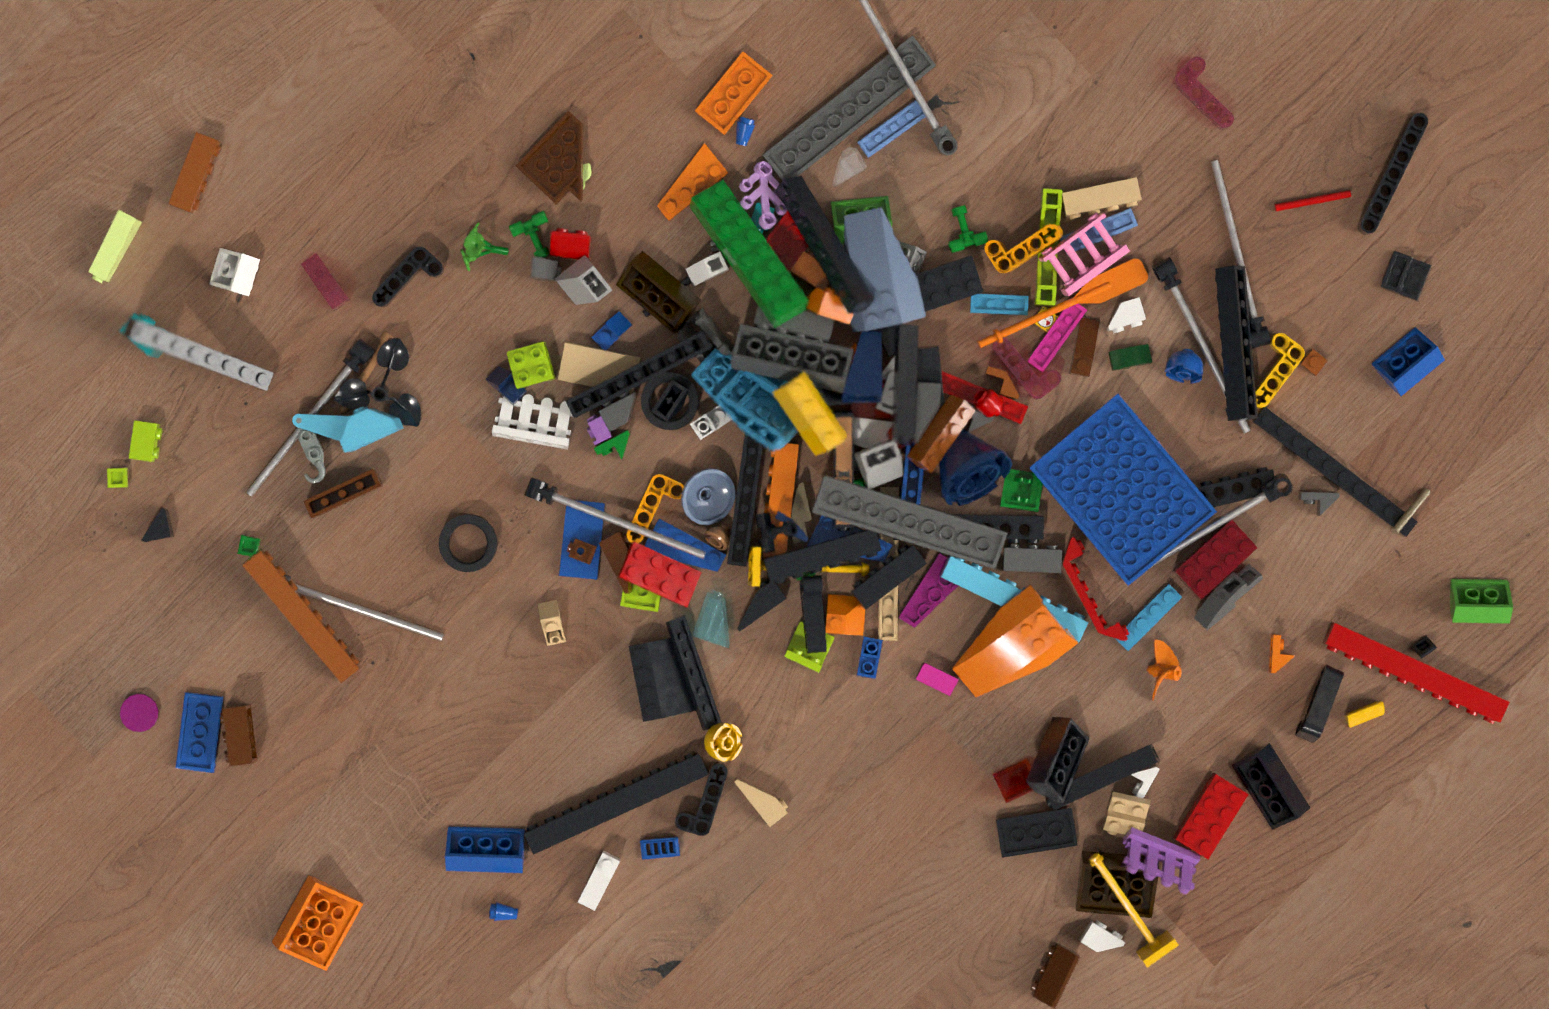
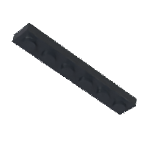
M683 615L667 621L666 625L702 730L704 731L722 722L686 617Z

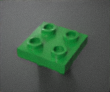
M1011 469L1007 477L1004 478L1000 506L1038 512L1043 484L1033 472Z

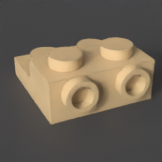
M1113 792L1104 818L1103 830H1106L1111 835H1116L1117 833L1126 835L1131 828L1143 832L1150 800Z

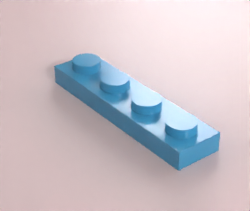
M1167 584L1126 625L1129 632L1128 640H1116L1129 651L1182 596L1170 584Z

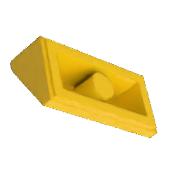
M1376 701L1346 713L1344 716L1348 726L1353 727L1385 713L1384 703Z

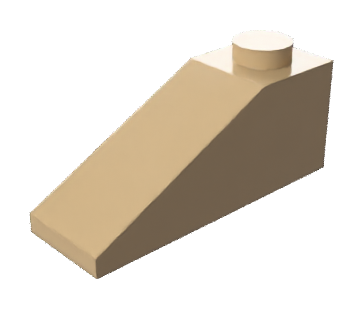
M738 778L734 780L735 784L769 827L788 813L786 810L788 805L782 798L778 800L776 796Z

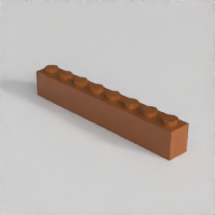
M259 549L244 561L242 566L341 683L359 670V659L353 653L351 655L348 653L345 642L341 638L338 640L333 635L335 633L334 629L329 624L325 625L321 619L323 617L317 609L313 611L309 606L311 602L304 594L301 596L297 592L298 587L292 580L288 581L284 576L286 572L280 565L276 567L272 562L274 559L267 550L264 552L262 549Z

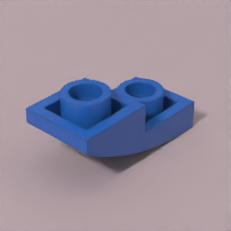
M863 638L856 676L876 679L883 640Z

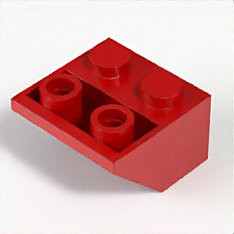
M556 228V231H551L550 256L579 260L585 255L589 260L592 238L586 231L575 230L574 234L569 233L568 229Z

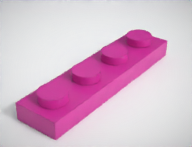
M1076 304L1063 310L1027 362L1043 373L1087 312V309L1080 304Z

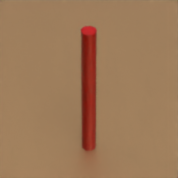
M1346 190L1274 204L1277 212L1350 198L1351 191Z

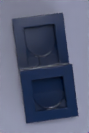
M779 511L775 516L776 519L782 522L792 520ZM797 525L798 531L794 536L807 542L808 537Z

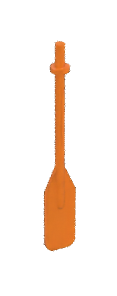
M1132 259L1101 273L1086 283L1074 297L1001 331L997 328L994 329L992 335L977 341L978 346L982 348L995 341L1000 344L1003 342L1004 337L1073 305L1101 304L1136 288L1148 280L1145 267L1141 260Z

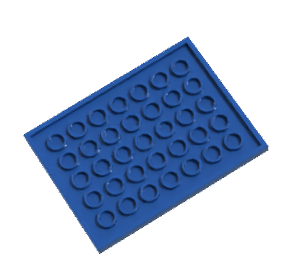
M1116 394L1029 467L1127 586L1217 512L1119 394Z

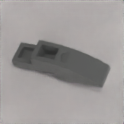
M1250 564L1237 574L1233 572L1206 599L1194 619L1206 630H1209L1236 607L1235 602L1263 579L1262 574Z

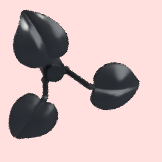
M393 338L385 342L377 353L378 364L382 367H387L382 383L376 385L373 391L367 390L364 381L358 378L348 379L342 384L334 400L346 408L355 410L369 405L370 398L368 394L377 402H382L385 399L387 401L392 400L395 402L390 405L389 414L400 418L402 425L418 427L421 421V407L418 400L408 393L402 394L399 399L388 396L389 388L385 383L390 370L400 371L409 362V353L400 338Z

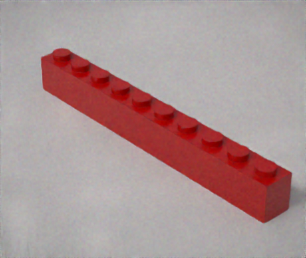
M1334 622L1331 623L1323 641V644L1327 645L1326 649L1337 653L1339 650L1345 653L1343 656L1352 661L1357 658L1362 661L1361 665L1372 669L1373 666L1379 668V673L1387 677L1392 674L1397 677L1396 681L1407 685V682L1414 684L1413 688L1424 693L1425 690L1432 692V697L1438 700L1445 698L1449 700V705L1458 709L1460 706L1467 708V713L1473 716L1480 714L1484 716V721L1494 724L1495 721L1501 723L1510 703Z

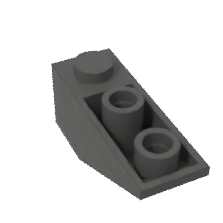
M918 382L915 444L919 443L940 409L941 383Z

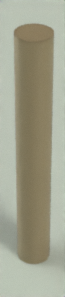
M1423 489L1391 529L1393 533L1398 534L1429 496L1430 491L1428 489Z

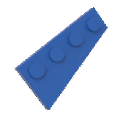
M822 515L807 546L863 530L854 527L849 528V531H838V528H834L833 518ZM879 539L882 551L877 552V556L867 558L864 555L861 558L883 562L886 560L892 545Z
M660 518L653 529L654 532L705 551L704 559L648 538L644 545L678 562L718 572L726 557V554Z

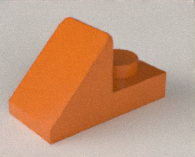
M1271 634L1269 673H1276L1295 656L1280 654V650L1284 648V639H1281V635Z

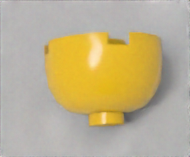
M718 723L713 725L705 735V749L709 756L718 761H732L739 755L742 749V743H740L742 733L733 724Z

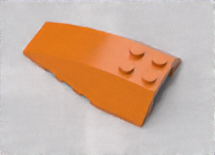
M1029 585L999 608L996 615L987 623L973 644L952 667V670L973 695L979 697L1049 666L1077 645L1078 641L1067 628L1064 629L1043 604L1040 595Z

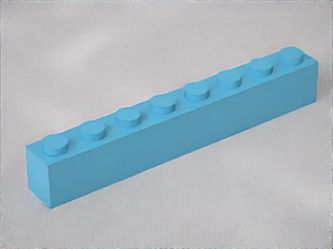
M948 556L939 575L1000 606L1006 604L1022 591L1016 588L1017 583L1008 579L1004 582L998 579L1000 575L990 570L987 574L981 571L983 567L973 562L971 565L966 564L964 559L955 556ZM1040 596L1046 608L1064 629L1067 628L1079 643L1089 623L1084 620L1085 616L1077 612L1072 615L1067 612L1068 608L1060 604L1057 607L1050 604V599Z

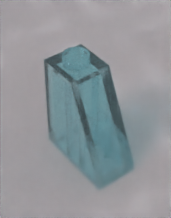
M712 590L711 593L707 592L692 636L729 648L726 599L722 597L723 593Z

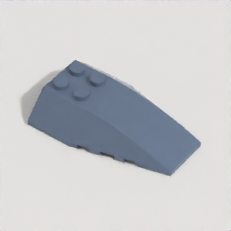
M882 207L845 215L844 249L875 299L866 311L853 314L850 322L852 331H869L926 317L918 279L915 273H913L909 265L910 263L907 257H905Z

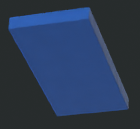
M577 501L604 512L605 503ZM567 505L559 576L597 580L601 549L599 542L602 539L603 520ZM576 538L597 546L591 565L568 557L570 553L566 551L570 541L574 542ZM579 547L577 553L580 555L584 554V548Z
M185 692L175 768L215 773L221 724L220 713H222L224 696Z

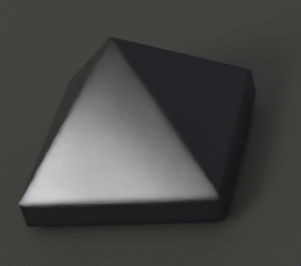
M1427 636L1411 646L1421 659L1437 648Z

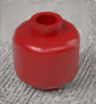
M984 389L976 396L975 407L985 417H997L1003 411V399L994 390Z

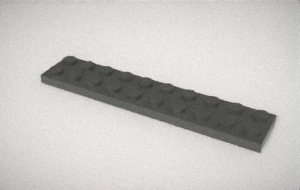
M913 35L896 48L897 53L915 83L936 67V64ZM890 54L763 154V157L782 181L785 178L801 175L909 88Z
M827 475L823 476L812 509L813 513L993 569L996 568L1007 536V531Z

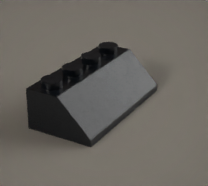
M1052 717L1026 780V783L1036 793L1061 804L1065 801L1090 739L1072 718Z
M1270 743L1254 750L1232 764V767L1272 830L1300 818L1310 809L1309 804Z

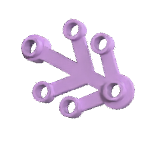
M762 161L754 166V174L739 184L741 191L748 192L752 188L753 183L757 180L760 182V186L749 196H745L740 204L744 209H749L754 204V201L761 196L762 215L759 218V225L763 229H770L776 223V217L770 212L769 199L776 206L775 211L777 214L784 215L787 209L776 192L780 183L772 176L771 165L768 162ZM768 183L775 189L774 192L768 187Z

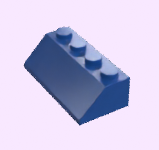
M448 827L445 850L446 871L523 873L525 829Z

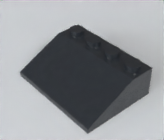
M671 638L628 646L643 722L696 711Z

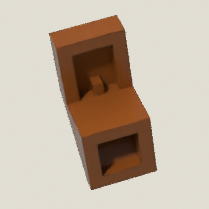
M987 366L986 375L1003 380L999 395L1018 400L1019 394L1008 373Z

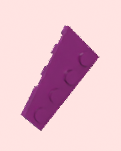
M938 553L898 618L914 628L959 586L939 576L947 557Z

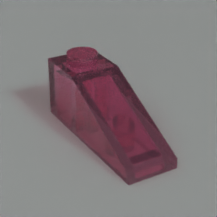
M317 253L301 264L334 311L351 300Z

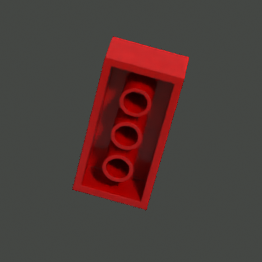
M1213 773L1173 838L1209 860L1249 794Z

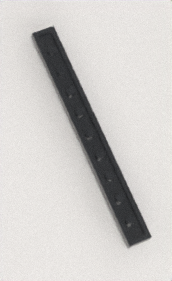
M1263 407L1258 414V419H1254V424L1392 528L1405 513L1268 408ZM1411 517L1399 533L1407 537L1418 521Z

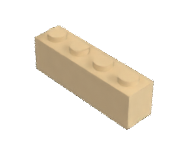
M1137 177L1062 193L1065 217L1070 216V219L1080 218L1082 213L1087 212L1089 215L1099 214L1101 209L1106 208L1108 211L1118 210L1120 205L1125 204L1126 207L1137 206V202L1142 200Z

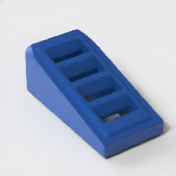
M678 836L640 840L642 860L680 856ZM662 842H665L666 853H662ZM669 842H673L674 852H670ZM654 843L658 845V854H655ZM646 844H650L651 854L647 855Z

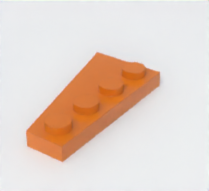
M705 143L657 205L668 221L688 207L692 197L715 185L729 174Z

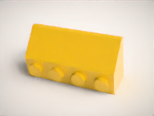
M802 372L772 392L815 456L829 451L842 443L847 437L846 432L805 372Z

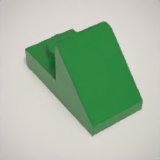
M627 430L595 447L594 450L597 455L602 454L604 457L613 452L612 448L615 447L620 458L623 460L630 437L629 431Z

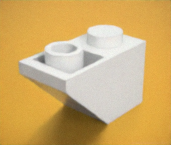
M718 252L686 268V271L693 286H696L728 271V267L721 252Z
M1139 297L1118 305L1107 326V331L1112 330L1114 334L1124 331V326L1130 324L1132 328L1143 325L1142 321L1146 320Z
M1098 920L1096 923L1090 921L1079 939L1081 943L1096 952L1121 947L1125 944L1121 934L1114 930L1112 933L1107 931V926Z

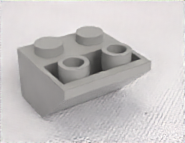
M585 255L555 278L575 305L598 302L612 291L611 287Z
M887 440L854 453L866 488L871 489L903 476L902 458L895 441Z

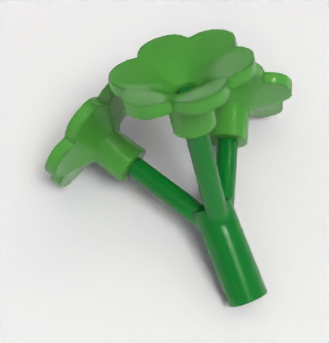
M479 222L464 240L466 253L463 249L460 250L467 271H470V262L475 261L478 257L490 253L508 255L509 252L508 248L494 246L486 241L483 235L478 232Z

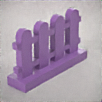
M1131 828L1123 837L1122 844L1128 849V855L1124 858L1123 863L1126 864V868L1130 873L1134 874L1140 869L1144 871V877L1147 880H1153L1156 876L1161 877V883L1165 887H1170L1173 883L1178 884V890L1182 894H1187L1190 890L1194 889L1195 884L1192 883V874L1196 873V868L1194 867L1200 861V854L1135 828ZM1141 854L1145 855V864L1140 862ZM1158 861L1163 862L1162 871L1157 869ZM1175 868L1180 869L1179 877L1174 876Z

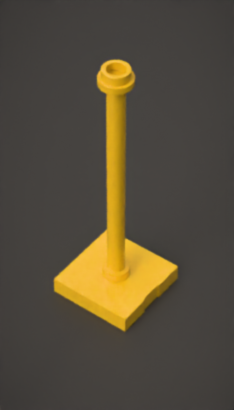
M749 547V586H760V573L766 571L763 561H760L761 548ZM862 562L861 565H841L831 569L829 566L822 567L821 572L861 573V576L865 577L869 573V564Z
M1096 853L1089 858L1091 866L1097 867L1148 941V944L1136 951L1137 955L1148 967L1179 945L1168 931L1154 938L1103 864V856Z

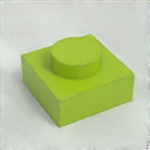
M128 468L107 469L108 488L128 487Z

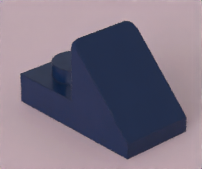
M500 366L486 378V381L512 405L527 392L524 387L517 389L512 373Z

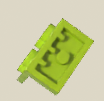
M546 342L536 343L507 352L517 389L556 379Z
M799 622L784 657L819 673L834 637L826 633V652L807 654L803 622Z

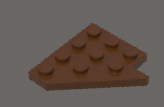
M569 111L516 165L556 205L569 191L579 201L583 200V124Z

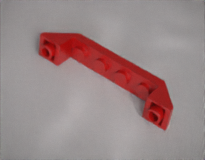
M1071 538L1063 566L1097 632L1127 641L1129 632L1125 624L1121 626L1118 622L1105 629L1104 626L1107 623L1102 614H1097L1095 609L1098 606L1093 597L1089 598L1087 584L1084 580L1080 581L1078 577L1080 571L1075 563L1071 564V561L1084 555L1082 550L1085 547L1080 539Z

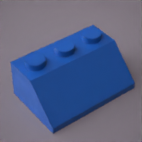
M1415 327L1376 359L1372 366L1398 395L1402 396L1445 359L1438 346Z

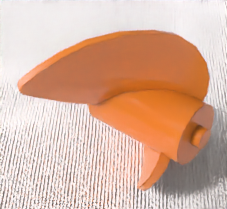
M1157 639L1154 640L1156 663L1147 667V672L1156 678L1152 701H1154L1158 687L1163 679L1178 681L1182 673L1174 652L1165 642Z

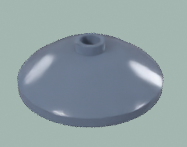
M714 468L700 470L688 479L681 495L683 511L695 523L702 525L717 523L730 512L735 501V487L731 478L721 470Z

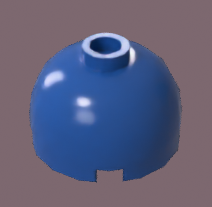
M1191 349L1174 352L1166 362V376L1181 383H1184L1183 379L1190 380V384L1198 383L1203 377L1202 359Z

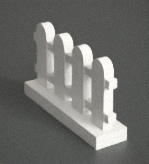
M526 394L522 402L517 401L514 405L505 397L499 398L498 403L502 404L500 416L495 417V422L498 423V426L493 425V436L568 450L569 439L566 438V435H571L568 425L570 416L573 417L565 401L561 403L559 409L553 408V402L550 398H544L541 405L534 404V398L530 394ZM514 406L521 407L518 421L511 419ZM532 409L540 411L537 424L530 423ZM551 413L558 414L556 428L549 426ZM510 425H513V426H517V429H513V428H509V427H510ZM529 428L535 429L536 432H530L528 430ZM552 432L555 433V435H547V433Z

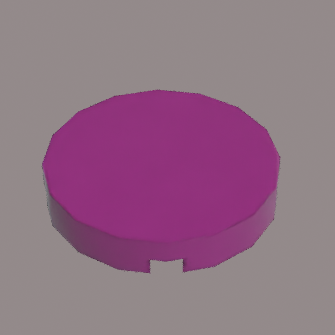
M146 694L129 696L120 708L122 723L126 728L134 732H143L151 729L159 718L157 703Z

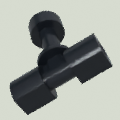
M770 513L755 515L757 528H761L762 539H759L761 553L775 551L774 539L778 534H784L787 537L797 534L798 527L793 520L785 521L782 526L776 527L774 524H771Z

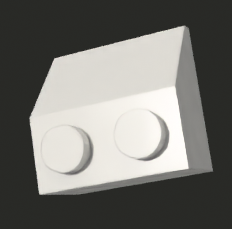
M220 248L209 285L249 296L260 259Z

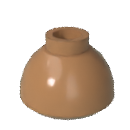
M721 524L719 527H712L705 532V539L712 547L718 550L727 549L730 542L728 534L730 530L727 526Z

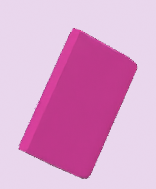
M923 663L916 677V680L948 696L951 695L959 680L927 663Z

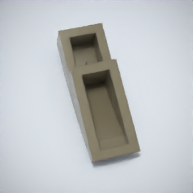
M799 483L792 506L791 519L796 522L808 537L805 521H810L812 518L804 483ZM792 536L793 544L804 542L803 540L795 536Z

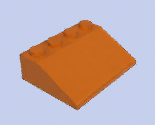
M308 875L272 943L278 950L327 971L363 903L333 886Z

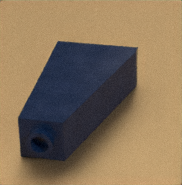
M875 330L862 331L843 390L842 402L881 403V332H876Z

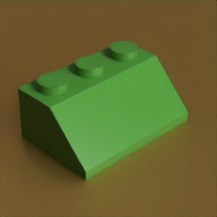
M888 196L831 202L834 232L840 242L844 244L845 215L882 207L892 227Z
M1451 579L1450 612L1452 622L1510 623L1513 603L1509 581Z

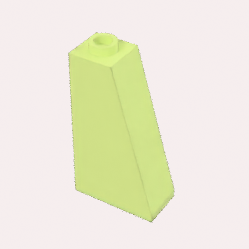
M121 210L117 212L89 270L93 274L92 278L100 283L103 280L106 282L110 281L141 226V221Z

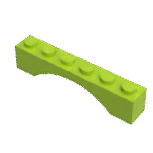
M1042 189L1039 230L1049 224L1060 225L1062 190ZM1050 229L1051 233L1044 237H1055L1056 229ZM1038 239V248H1039V247L1041 246V241H1040V239ZM1058 241L1052 244L1051 247H1055L1058 244ZM1040 252L1037 255L1034 305L1055 306L1057 271L1049 260L1041 262L1038 259L1043 255Z

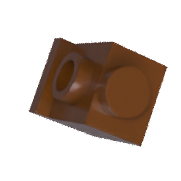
M575 538L574 542L570 541L566 552L570 553L568 557L591 565L597 546ZM579 547L584 548V554H578L577 549Z

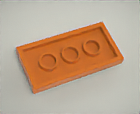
M742 52L696 108L695 112L725 136L773 75L745 52Z

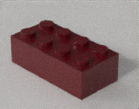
M1230 520L1201 544L1173 572L1201 600L1258 547L1233 520Z

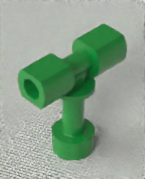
M966 205L951 209L953 217L957 216L962 232V234L958 235L959 239L948 242L951 253L962 251L968 246L974 245L976 247L988 242L986 231L974 234L973 231L969 232L964 215L968 213Z
M544 211L532 215L530 220L523 223L519 221L509 226L513 237L525 233V236L530 235L536 252L533 253L535 257L545 258L550 255L548 248H543L537 231L540 230L539 226L549 222Z

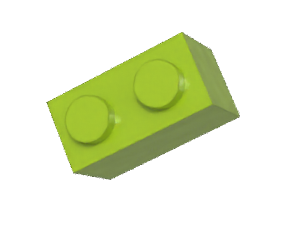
M134 420L129 459L155 462V458L158 459L159 447H157V442L162 437L160 424Z

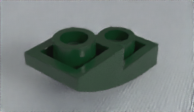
M1148 344L1108 352L1112 371L1152 363Z

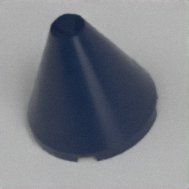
M962 429L939 462L941 492L947 504L952 506V502H956L958 506L966 505L990 493L998 486L996 481L1001 476L1006 478L1012 467L1010 457L1003 450Z

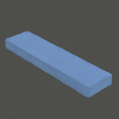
M915 100L857 143L869 158L926 116Z
M1131 208L1100 221L1111 237L1138 226ZM1094 226L1085 232L1093 244L1103 240ZM1073 232L1062 236V238H1061L1060 240L1063 241L1065 238H1067V237H1068L1069 235H1071ZM1079 237L1070 243L1075 252L1086 248Z

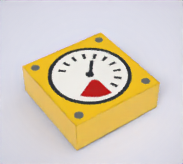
M1043 306L1038 313L1046 310L1047 308ZM1054 314L1034 324L1048 333L1058 319V316Z

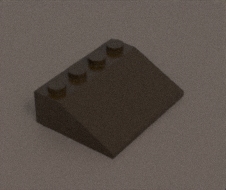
M1082 851L1076 911L1130 916L1097 867L1090 864L1089 858L1099 853L1104 858L1102 860L1103 864L1140 917L1152 918L1158 876L1153 880H1147L1144 877L1143 870L1138 869L1136 873H1130L1126 868V864L1123 863L1124 858L1127 857L1124 854ZM1140 856L1141 863L1145 864V856Z

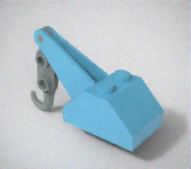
M368 407L354 410V415L352 416L294 415L292 422L294 426L300 429L298 433L300 444L307 459L317 467L319 472L316 478H310L307 474H304L305 479L310 483H319L323 480L326 473L324 452L315 433L340 441L345 453L353 452L404 429L400 418L375 408L368 409Z

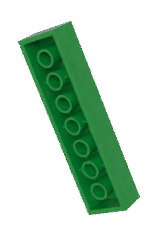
M724 180L691 198L690 209L774 329L807 310L808 299Z

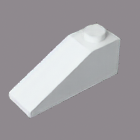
M603 851L578 903L595 911L621 859Z

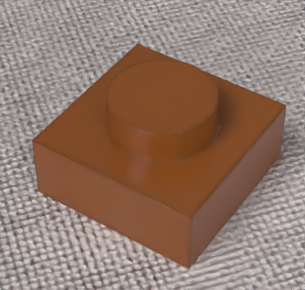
M1312 349L1300 364L1316 376L1328 360Z

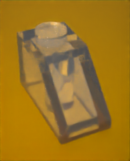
M849 147L841 152L842 156L839 157L832 183L834 188L868 168L857 148L852 149Z

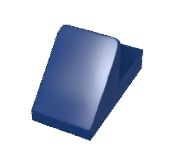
M619 311L592 338L602 349L607 350L632 324Z

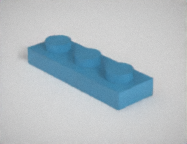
M976 294L971 296L970 313L1027 316L1029 296Z

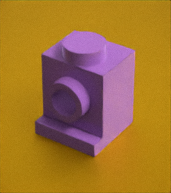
M594 415L587 419L589 427L586 429L591 438H596V441L593 442L595 446L612 437L602 416Z

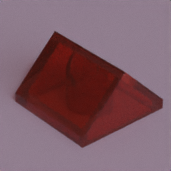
M1024 759L992 774L1006 803L1034 791L1026 783L1032 768L1028 759Z

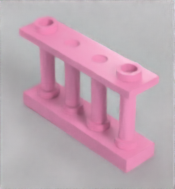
M1104 213L1091 215L1087 219L1088 222L1055 247L1052 248L1050 246L1042 252L1043 255L1038 258L1041 262L1049 260L1064 281V287L1060 289L1064 296L1073 294L1130 251L1126 245L1119 246V244H1116L1100 221L1106 217ZM1093 226L1110 248V253L1105 257L1100 255L1085 233ZM1078 237L1094 258L1095 264L1090 268L1083 264L1070 245ZM1063 248L1079 270V276L1075 279L1069 277L1055 256Z

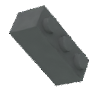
M1008 544V548H1003L1002 570L1061 573L1062 550H1058V546L1046 545V549H1038L1039 545H1027V548H1019V544Z

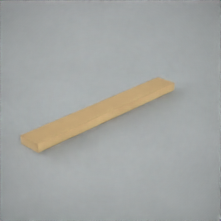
M880 487V492L899 498V487ZM880 533L879 539L892 545L887 558L890 556L894 558L898 555L899 540H893V537ZM879 561V569H880L882 566H884V564ZM898 586L879 599V640L897 641Z

